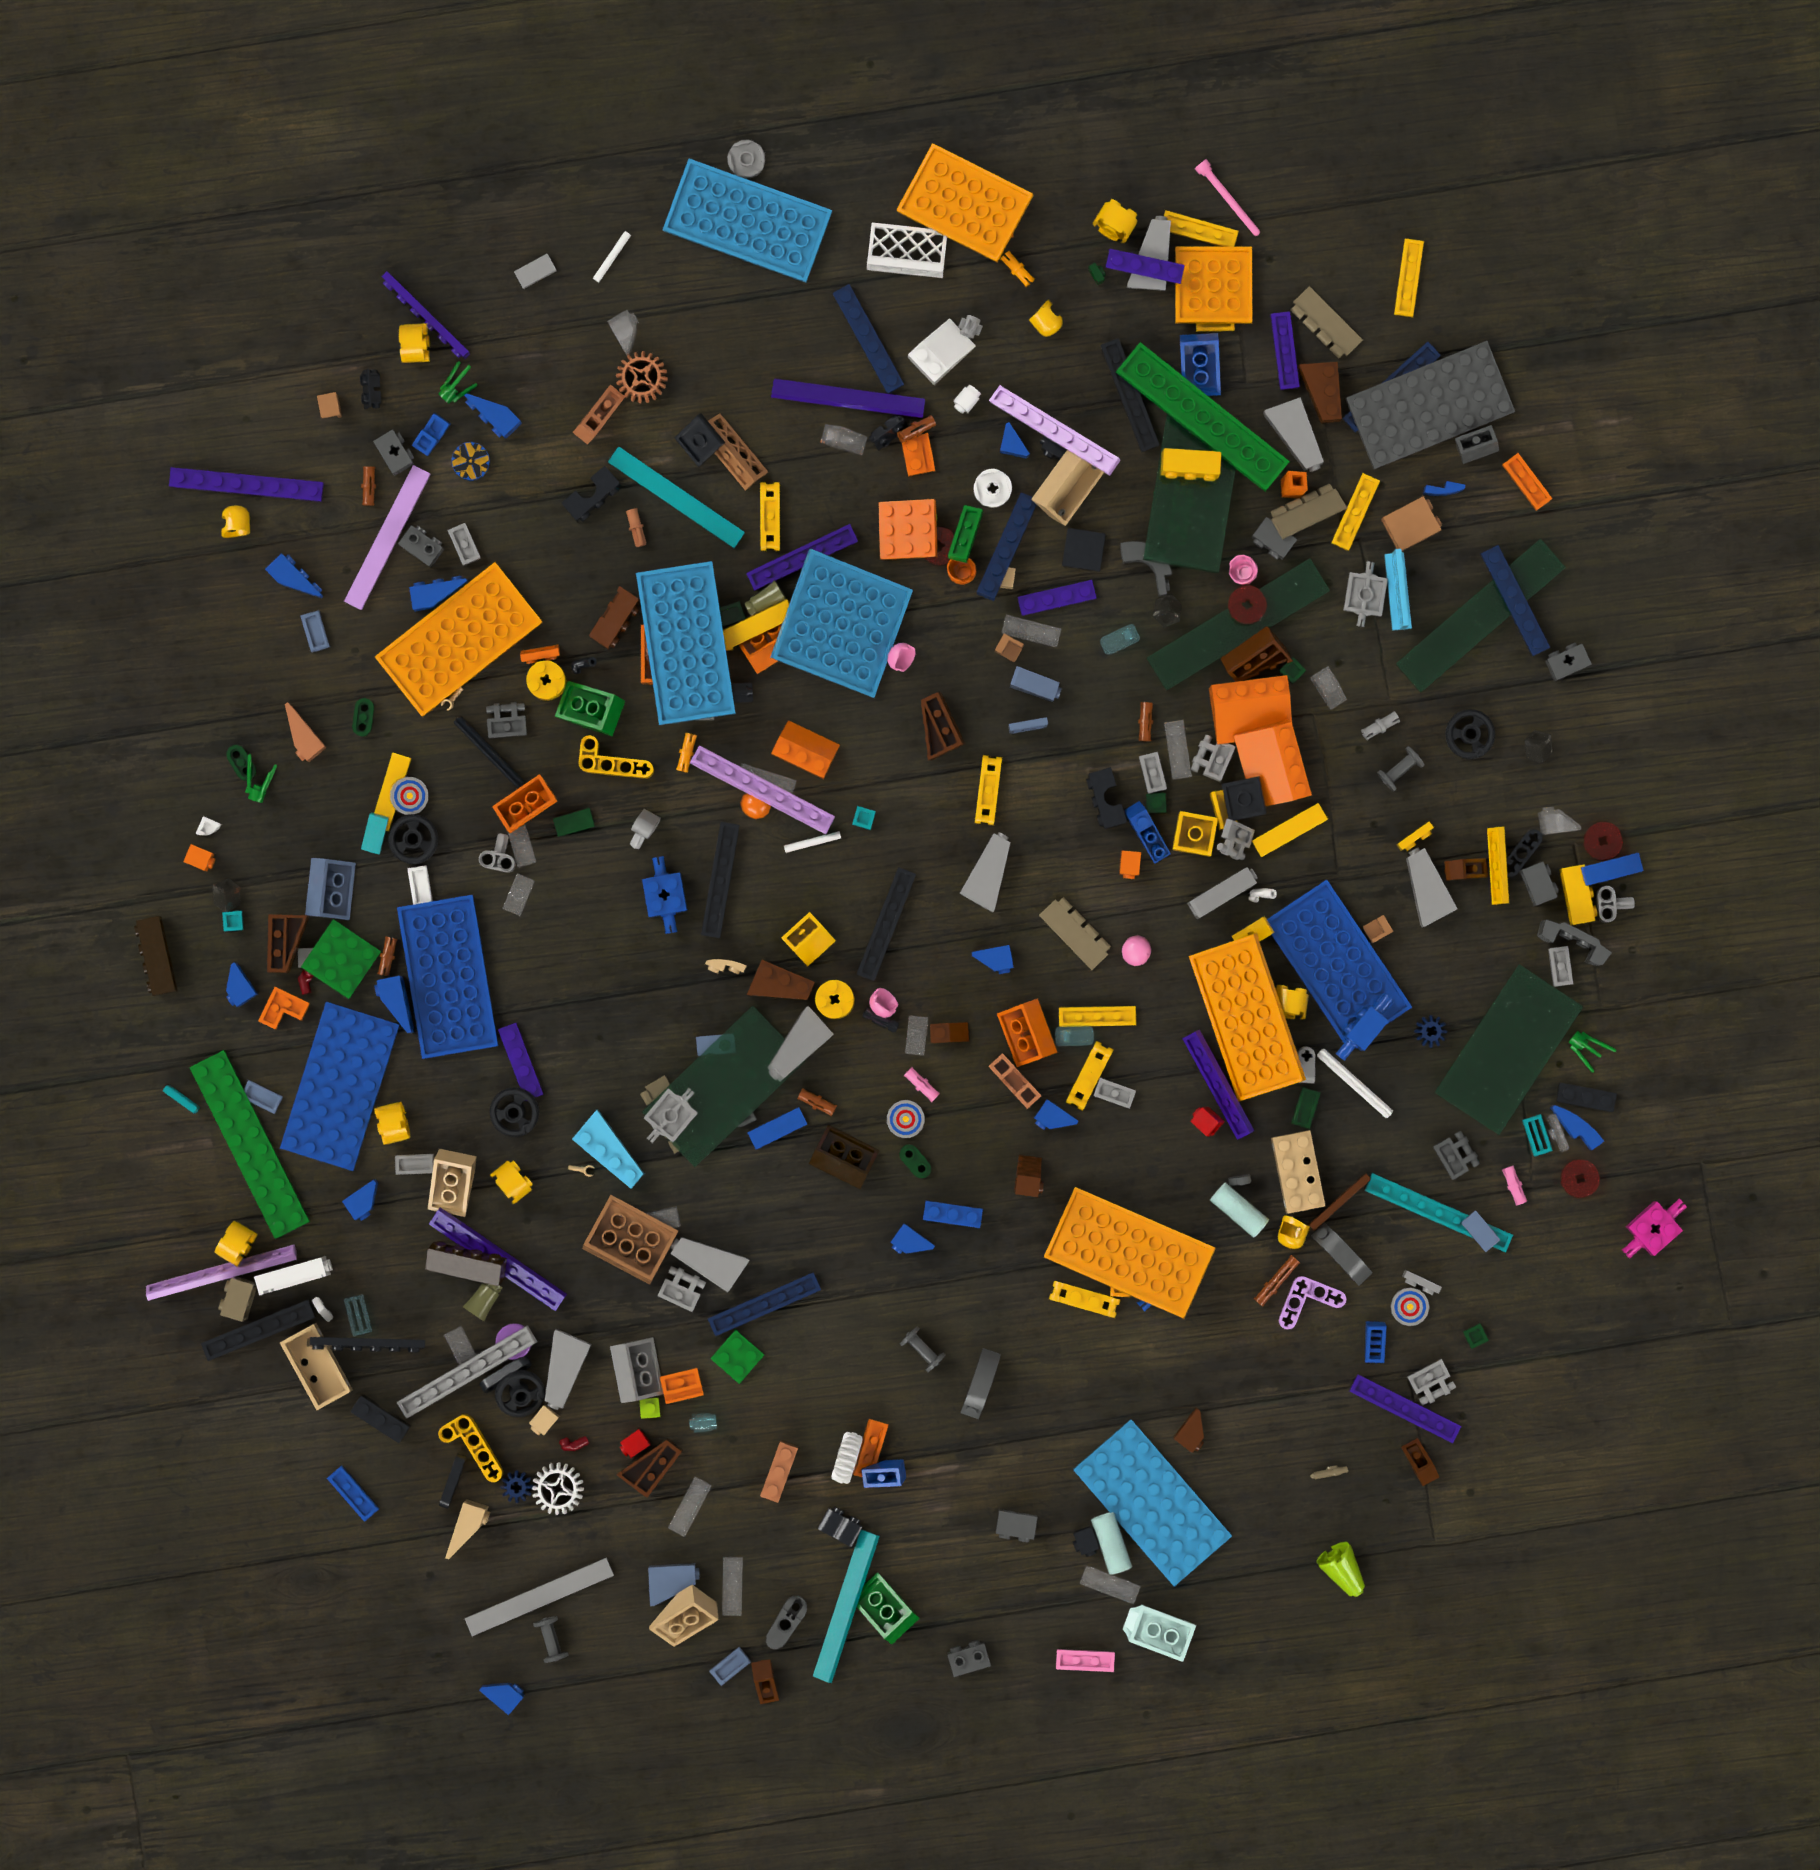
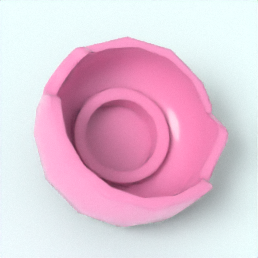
M1243 554L1235 556L1230 561L1229 575L1235 583L1241 585L1250 584L1257 577L1258 567L1253 558Z
M907 643L894 645L888 653L887 661L889 666L896 671L904 672L914 660L915 648Z
M1139 935L1132 936L1123 944L1122 956L1130 965H1143L1151 955L1150 942L1145 937Z
M878 988L871 995L869 1001L872 1011L882 1018L891 1017L896 1012L895 1009L898 1006L895 997L884 988Z

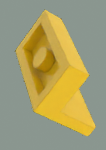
M1223 790L1211 792L1210 797L1215 816L1218 818V828L1223 830L1228 814Z

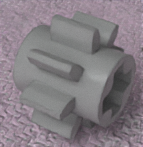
M967 315L966 319L962 318L958 328L962 329L960 333L972 339L975 335L979 336L983 327L979 325L981 320L971 315Z

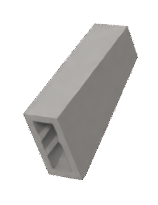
M1156 216L1155 219L1151 220L1138 255L1168 261L1171 220H1167L1165 216ZM1131 274L1127 288L1165 291L1166 281Z
M1301 398L1264 410V417L1303 470L1309 469L1310 472L1320 469V465L1324 461Z
M1000 832L997 835L995 833L992 835L960 892L962 896L992 913L996 907L1011 843L1007 841L1009 837Z
M1418 847L1408 852L1410 856L1406 858L1419 922L1423 928L1457 910V907L1426 849L1420 850Z
M1246 867L1187 904L1196 919H1199L1257 884L1256 879L1258 877L1253 869L1249 870Z
M809 1006L801 1012L767 1067L770 1070L769 1074L775 1080L778 1079L779 1082L834 1035Z
M681 1237L680 1240L676 1238L670 1247L672 1249L670 1254L726 1292H729L750 1261L746 1257Z
M555 1329L553 1335L545 1401L548 1402L547 1406L556 1410L564 1408L592 1345L559 1329Z

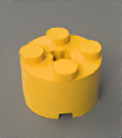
M1111 199L1110 202L1104 203L1093 225L1095 227L1097 224L1100 227L1098 231L1107 238L1116 242L1118 239H1121V243H1125L1137 224V214L1131 209H1124L1118 201Z
M427 323L400 325L399 343L401 344L400 356L402 363L430 362L429 350H427V347H430Z
M552 661L536 662L527 673V686L535 697L549 701L559 697L564 692L566 676L556 663ZM549 676L551 683L544 685L542 679Z
M830 980L822 984L817 990L815 997L818 1010L830 1019H840L847 1016L852 1011L855 1002L852 989L846 983L839 980ZM839 995L838 999L840 1002L832 1005L831 996Z
M1277 985L1275 989L1285 1018L1295 1019V1016H1300V1019H1305L1309 995L1306 994L1307 990L1296 988L1294 991L1288 990L1287 986Z
M402 1102L374 1108L376 1118L379 1119L377 1124L378 1132L382 1136L384 1145L410 1139L409 1124L405 1117L406 1112Z
M514 1160L511 1163L506 1161L490 1174L492 1178L494 1176L497 1177L495 1183L508 1199L513 1197V1204L532 1191L530 1188L532 1182L526 1175L524 1177L520 1175V1168Z
M233 1221L225 1231L226 1234L223 1239H220L215 1253L238 1267L244 1258L242 1255H248L252 1248L250 1243L252 1244L258 1234L239 1222Z

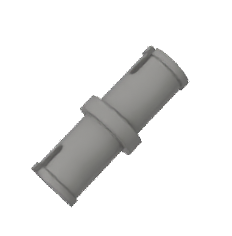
M1393 711L1382 719L1378 718L1375 720V723L1361 729L1363 737L1369 740L1380 732L1383 734L1386 732V729L1399 723L1400 719H1398L1399 717L1396 712Z

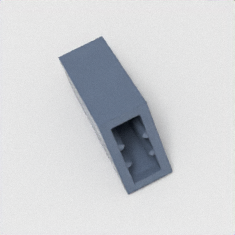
M1016 666L1010 688L1051 702L1054 701V698H1059L1062 689L1058 687L1060 682Z
M695 1563L649 1566L650 1606H655L675 1596L690 1585H696V1580H700V1573Z

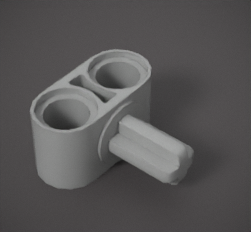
M643 809L631 828V831L635 832L630 842L632 848H641L645 838L649 839L655 831L661 817Z
M499 833L494 851H483L479 855V863L483 867L505 873L512 872L515 869V859L505 854L509 836ZM487 854L493 857V861L489 865H485L483 862V858ZM506 858L512 862L509 869L502 867V861Z
M1610 886L1600 887L1596 891L1597 918L1603 923L1613 921L1616 918L1617 909H1633L1635 906L1633 897L1616 898L1615 890ZM1604 889L1610 892L1608 900H1604L1601 897V892ZM1605 908L1611 911L1609 919H1605L1602 916V911Z

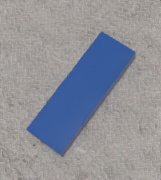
M798 1107L747 1133L755 1149H758L807 1125V1122Z
M342 1465L327 1478L364 1522L380 1509Z

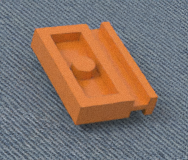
M928 433L922 434L919 437L915 436L902 443L908 476L935 471Z
M698 1368L660 1376L666 1404L704 1395Z

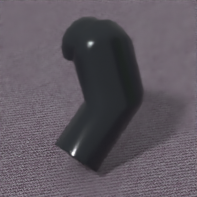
M594 657L573 661L571 672L580 674L581 668L594 667L597 661Z

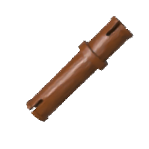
M1290 1255L1271 1280L1264 1284L1265 1287L1254 1300L1263 1307L1269 1298L1278 1292L1277 1289L1300 1262Z

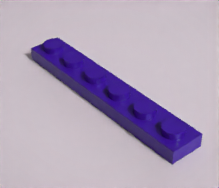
M387 271L382 275L383 285L389 291L394 289L398 293L396 297L404 305L408 303L412 307L410 311L417 318L421 316L425 320L424 323H427V328L431 332L434 329L439 334L437 338L443 344L448 342L453 347L451 351L458 358L462 356L466 359L470 355L469 351Z
M848 524L746 574L754 591L771 584L774 580L777 581L802 569L809 549L829 556L857 543L858 540L851 525Z
M1200 1029L1182 1038L1237 1140L1252 1133L1254 1129Z
M1357 1374L1349 1392L1451 1443L1454 1442L1461 1428L1460 1425Z

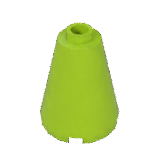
M1340 1542L1331 1546L1333 1550L1329 1553L1324 1551L1316 1561L1319 1568L1347 1595L1354 1597L1361 1595L1365 1584L1351 1545L1348 1542Z

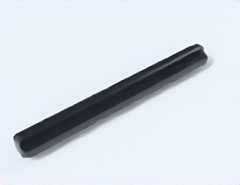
M462 716L455 719L454 724L517 789L525 784V781Z

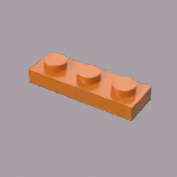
M1519 453L1502 464L1536 511L1552 500V497Z
M873 1419L868 1420L853 1475L862 1477V1468L877 1463L887 1432V1423Z

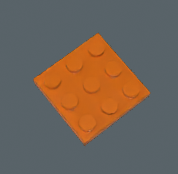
M935 499L879 502L880 560L937 557Z

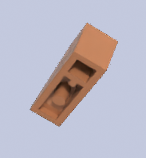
M610 385L573 433L588 445L623 401L624 395Z
M287 702L285 708L294 746L297 749L295 753L302 761L306 759V761L310 762L327 747L293 706Z

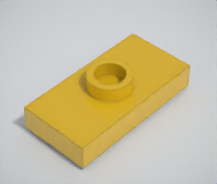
M1264 916L1232 935V938L1235 941L1257 933L1260 942L1273 934L1274 931Z

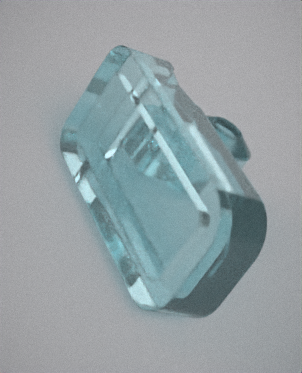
M1129 624L1102 637L1100 645L1105 654L1111 655L1137 643L1140 640V636L1135 626Z
M1090 1026L1057 1027L1055 1029V1043L1057 1046L1091 1045L1094 1042V1030Z

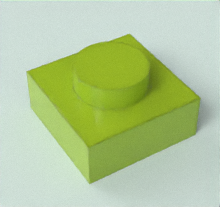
M659 1397L639 1400L641 1419L661 1417Z

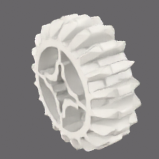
M846 1432L844 1434L832 1472V1480L845 1484L850 1482L862 1444V1436L854 1432Z
M560 1462L557 1463L556 1468L550 1463L549 1471L545 1466L542 1468L545 1474L537 1472L540 1480L537 1478L533 1479V1482L538 1484V1486L532 1487V1490H538V1493H534L533 1497H540L536 1504L538 1505L543 1502L544 1505L541 1509L544 1510L548 1506L549 1514L553 1509H555L556 1515L559 1514V1509H562L563 1514H566V1507L571 1511L574 1509L571 1503L578 1506L579 1502L575 1498L582 1499L583 1495L579 1494L578 1491H584V1487H578V1485L582 1484L583 1480H576L580 1473L573 1475L574 1467L568 1471V1464H565L562 1469ZM560 1473L556 1482L544 1481L550 1474ZM565 1476L569 1477L572 1481L574 1491L565 1486ZM561 1480L560 1485L563 1491H560L555 1497L556 1492H554L552 1486H556ZM542 1486L551 1491V1501H548L544 1496ZM560 1495L571 1496V1499L566 1503L556 1504Z

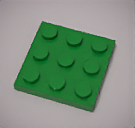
M333 919L301 968L349 1000L381 951Z

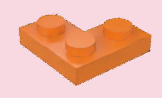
M274 987L258 1021L273 1029H277L284 1013L302 1020L310 1003Z

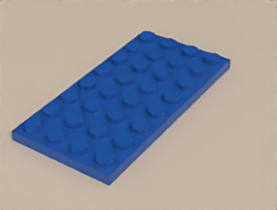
M1325 880L1267 919L1274 931L1271 936L1343 1043L1346 1041L1343 1037L1345 1034L1343 1030L1350 1022L1354 1023L1358 1019L1356 1014L1362 1007H1374L1384 994L1394 1001L1383 1013L1389 1022L1412 1008L1328 880Z
M467 895L397 907L422 1059L499 1046L474 896Z
M325 1003L280 1149L354 1171L400 1024L333 1003Z

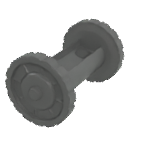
M1409 746L1405 748L1408 755L1386 774L1381 770L1377 772L1383 783L1393 792L1397 789L1394 782L1415 764L1421 768L1425 765L1419 755Z
M916 1326L911 1332L906 1334V1337L899 1344L903 1346L909 1343L929 1364L926 1371L930 1372L935 1366L940 1364L939 1362L946 1354L943 1352L937 1356L917 1335L920 1328Z
M558 1616L545 1617L533 1623L534 1627H541L549 1656L543 1659L544 1663L556 1662L569 1656L568 1652H561L553 1625L558 1620Z

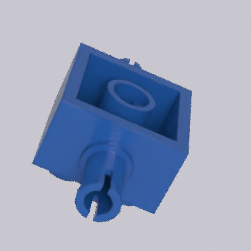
M664 856L659 857L660 865H658V859L655 857L652 858L655 871L654 877L642 879L649 918L663 917L665 934L671 933L670 925L672 933L678 931L674 915L679 912L688 911L681 873H666ZM663 890L670 893V896H667V900L660 897Z
M1384 994L1374 1007H1362L1356 1014L1358 1019L1354 1023L1350 1022L1343 1030L1345 1032L1343 1037L1346 1041L1335 1054L1345 1061L1355 1048L1365 1051L1389 1022L1383 1013L1394 1001Z

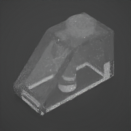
M628 310L607 322L627 356L631 355L638 330L636 324L639 322L634 313L629 314Z
M825 424L820 443L863 455L867 436L842 426Z
M1328 666L1310 678L1330 710L1347 700L1339 682Z
M1554 806L1542 808L1543 811L1538 812L1542 835L1581 830V826L1560 809L1554 810Z

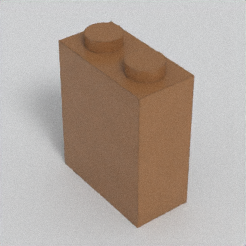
M1424 496L1381 519L1396 549H1401V552L1441 531L1442 523L1438 516L1434 517L1431 511L1433 506L1429 499L1425 500Z

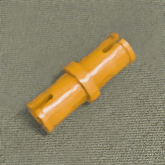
M1010 251L1006 252V256L1003 255L1001 260L1010 268L1012 275H1016L1025 287H1028L1030 283L1026 278L1030 282H1033L1035 278L1029 274L1024 268L1025 265L1022 262L1019 263Z
M685 733L682 749L679 750L681 754L676 770L688 773L691 757L694 756L693 749L697 735Z

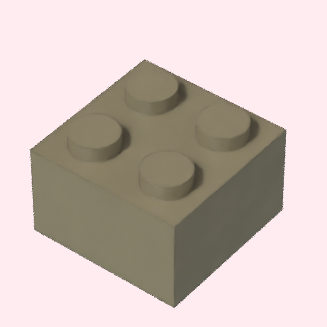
M237 1276L227 1280L224 1291L227 1293L219 1304L218 1310H221L220 1315L241 1322L248 1320L257 1289L256 1282Z

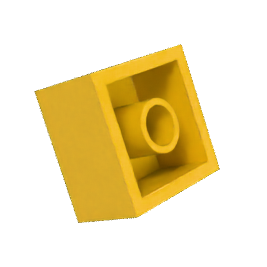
M1180 811L1172 850L1210 857L1218 818Z

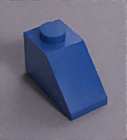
M1009 945L971 952L972 957L994 972L999 971V974L1009 973L1010 969L1014 968Z
M232 963L226 988L228 993L226 998L232 1006L240 1007L258 995L238 963Z
M1047 1099L1034 1117L1037 1120L1035 1124L1043 1130L1046 1127L1054 1129L1078 1123V1120Z
M376 1179L342 1201L354 1220L360 1219L362 1221L371 1215L369 1211L373 1209L378 1185Z
M905 1223L891 1240L893 1244L891 1248L900 1254L902 1252L907 1254L931 1250L935 1247L934 1244Z
M904 1459L885 1460L861 1469L864 1488L902 1486L906 1479Z
M511 1683L483 1685L479 1690L507 1715L512 1712L525 1696L522 1693L524 1690L516 1683L514 1685Z

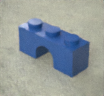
M926 1200L923 1220L980 1228L983 1208Z

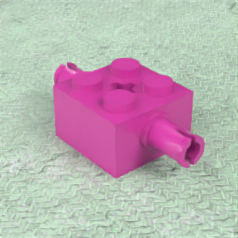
M1678 1199L1666 1210L1658 1202L1653 1201L1625 1226L1634 1236V1239L1622 1251L1627 1253L1626 1256L1629 1259L1641 1248H1645L1650 1255L1655 1256L1683 1231L1674 1218L1686 1209L1687 1206ZM1651 1225H1657V1226H1658V1227L1656 1228V1229H1657V1232H1651V1230H1652Z

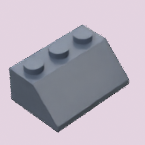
M311 858L305 915L350 920L356 863Z

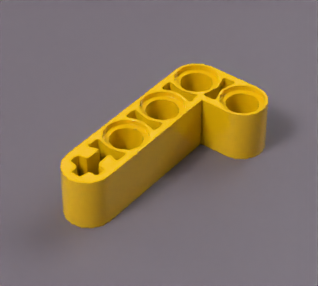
M585 736L581 741L579 766L584 772L642 779L650 778L654 773L653 765L646 760L599 756V742L594 736ZM590 739L594 740L595 747L591 750L586 749L585 742ZM588 758L592 759L593 766L589 769L584 768L583 761ZM607 760L611 761L612 768L608 771L603 770L602 763ZM626 762L630 763L631 770L627 773L622 772L621 765ZM634 763H638V768H644V765H647L650 771L643 775L641 770H636L637 774H634Z
M460 1415L440 1428L438 1436L443 1442L448 1443L461 1436L488 1481L497 1482L502 1478L503 1468L470 1415ZM466 1418L469 1421V1427L462 1428L459 1424L460 1419ZM445 1428L452 1430V1438L444 1437L443 1430ZM471 1435L479 1437L477 1445L470 1443L469 1438ZM480 1452H487L489 1460L482 1461L479 1457ZM491 1461L494 1462V1464L491 1465L492 1469H497L499 1471L497 1473V1478L494 1475L490 1476L489 1473H491L492 1470L489 1466L487 1468L484 1467L485 1465H488Z

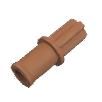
M638 509L627 510L626 514L630 524L629 531H632L635 546H645L646 540L642 529L644 525L640 522Z

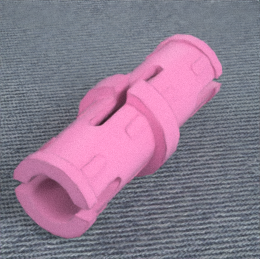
M913 1067L905 1073L904 1077L931 1102L940 1094L928 1083V1079H924Z
M1514 1165L1502 1169L1507 1180V1188L1511 1191L1516 1206L1527 1202L1521 1186L1523 1184L1517 1177Z

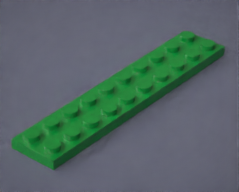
M1141 342L1117 369L1116 373L1214 452H1221V457L1264 492L1289 464V460Z
M225 1050L189 1067L274 1238L277 1239L309 1223L310 1220Z

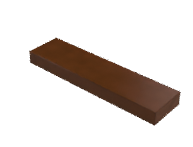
M1364 1173L1308 1224L1310 1228L1316 1230L1366 1185L1371 1178Z

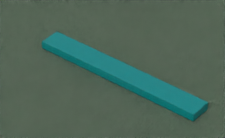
M619 446L608 461L613 467L735 549L745 534L744 531Z
M1371 1174V1179L1364 1191L1473 1238L1460 1223L1469 1215L1376 1174ZM1488 1224L1500 1239L1493 1247L1506 1253L1513 1235Z
M860 1530L813 1677L825 1682L832 1683L880 1537L876 1534Z

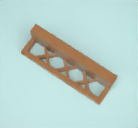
M719 413L708 420L725 441V444L715 452V455L746 491L757 480L765 476L768 471ZM718 421L722 429H719L714 422ZM727 437H731L735 444L730 443ZM739 451L744 452L747 459L742 458ZM752 466L759 470L760 473L758 475L752 470Z

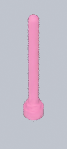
M1205 159L1195 170L1199 175L1202 174L1208 178L1252 234L1258 236L1260 230L1213 174L1210 167L1211 164Z

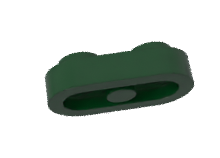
M367 698L359 699L354 708L352 729L360 737H365L372 731L375 707L373 702ZM363 705H368L366 712L362 711ZM361 724L366 725V729L364 731H361L359 729V726Z
M233 745L227 750V759L237 776L247 781L244 769L247 768L248 754L243 747ZM238 751L240 752V757L236 759L234 758V753ZM253 762L251 780L256 775V767Z
M910 1144L901 1148L899 1153L900 1159L918 1178L927 1177L931 1172V1165L920 1151ZM906 1151H912L913 1156L907 1158L905 1156ZM924 1165L925 1171L919 1172L918 1166Z

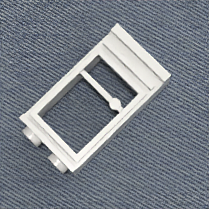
M326 1256L258 1275L254 1279L258 1293L262 1295L331 1275L330 1271L333 1269L330 1259L327 1260Z

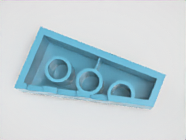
M599 1110L593 1113L572 1138L573 1141L629 1188H633L645 1174Z

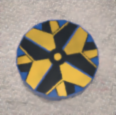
M467 442L456 448L452 456V467L458 476L472 481L478 480L486 474L490 466V458L483 446L478 443Z

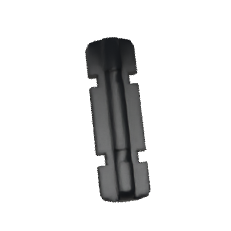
M869 1007L863 1013V1018L871 1019V1022L883 1028L887 1027L893 1033L899 1027L898 1022L890 1021L888 1017L882 1018L876 1015Z

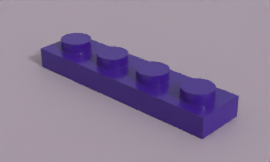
M1109 249L1105 268L1181 284L1185 265Z
M1290 311L1272 313L1270 316L1280 390L1299 388Z
M1088 580L1017 598L1021 615L1025 616L1096 599L1093 581Z
M517 1023L498 1029L520 1088L530 1092L534 1097L543 1095Z

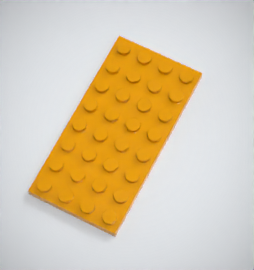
M494 562L378 653L375 658L419 714L424 717L543 622L496 562Z
M1257 933L1189 956L1238 1101L1306 1080Z
M1075 1187L1044 1258L1185 1319L1216 1248Z

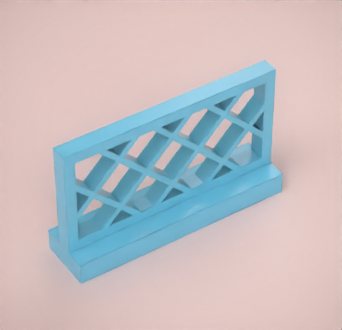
M1395 549L1390 554H1384L1392 631L1412 628L1404 552H1401V549Z

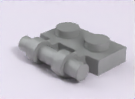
M1205 735L1203 741L1199 743L1197 755L1193 757L1191 770L1198 772L1200 766L1205 767L1204 776L1221 782L1236 746L1229 743L1218 745L1216 743V745L1210 744L1212 737ZM1206 751L1212 752L1209 761L1203 759Z
M1226 819L1221 836L1226 840L1223 844L1219 843L1217 849L1222 854L1230 855L1235 860H1244V848H1250L1255 830L1234 820Z
M671 1266L668 1273L675 1276L674 1280L671 1281L665 1278L658 1296L693 1312L701 1295L695 1292L694 1289L696 1286L703 1289L706 1282L701 1280L699 1276L685 1273L684 1269H677ZM680 1279L691 1283L689 1288L678 1284Z
M1442 1359L1407 1376L1416 1394L1424 1392L1425 1396L1419 1399L1422 1406L1435 1402L1436 1398L1442 1395L1446 1396L1450 1394L1451 1390L1456 1388L1453 1381L1448 1384L1444 1381L1450 1377V1374ZM1439 1383L1440 1388L1430 1392L1429 1387Z

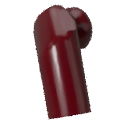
M304 969L298 977L302 995L311 993L309 983L314 977Z
M586 1436L570 1442L569 1438L566 1437L561 1439L559 1444L563 1451H577L588 1445L589 1442Z

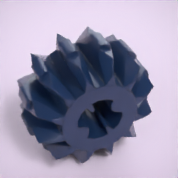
M1429 1015L1428 1021L1425 1017L1421 1018L1424 1024L1416 1023L1421 1029L1414 1030V1033L1421 1034L1416 1037V1040L1418 1041L1423 1038L1422 1046H1425L1427 1041L1429 1048L1433 1047V1041L1439 1046L1438 1038L1445 1041L1446 1038L1441 1033H1447V1030H1441V1027L1446 1024L1445 1022L1438 1024L1440 1017H1437L1433 1022V1015ZM1433 1026L1435 1028L1433 1030L1435 1035L1428 1036L1426 1029Z
M515 1470V1477L511 1472L507 1473L509 1479H502L507 1485L500 1486L501 1489H507V1491L502 1495L506 1496L509 1494V1502H511L513 1497H515V1503H519V1497L526 1501L527 1499L524 1494L528 1496L532 1494L531 1491L527 1490L534 1486L527 1484L532 1478L528 1477L525 1480L526 1472H523L520 1477L518 1470ZM515 1482H518V1485L522 1486V1489L520 1488L519 1492H517L515 1488H512V1485H514Z

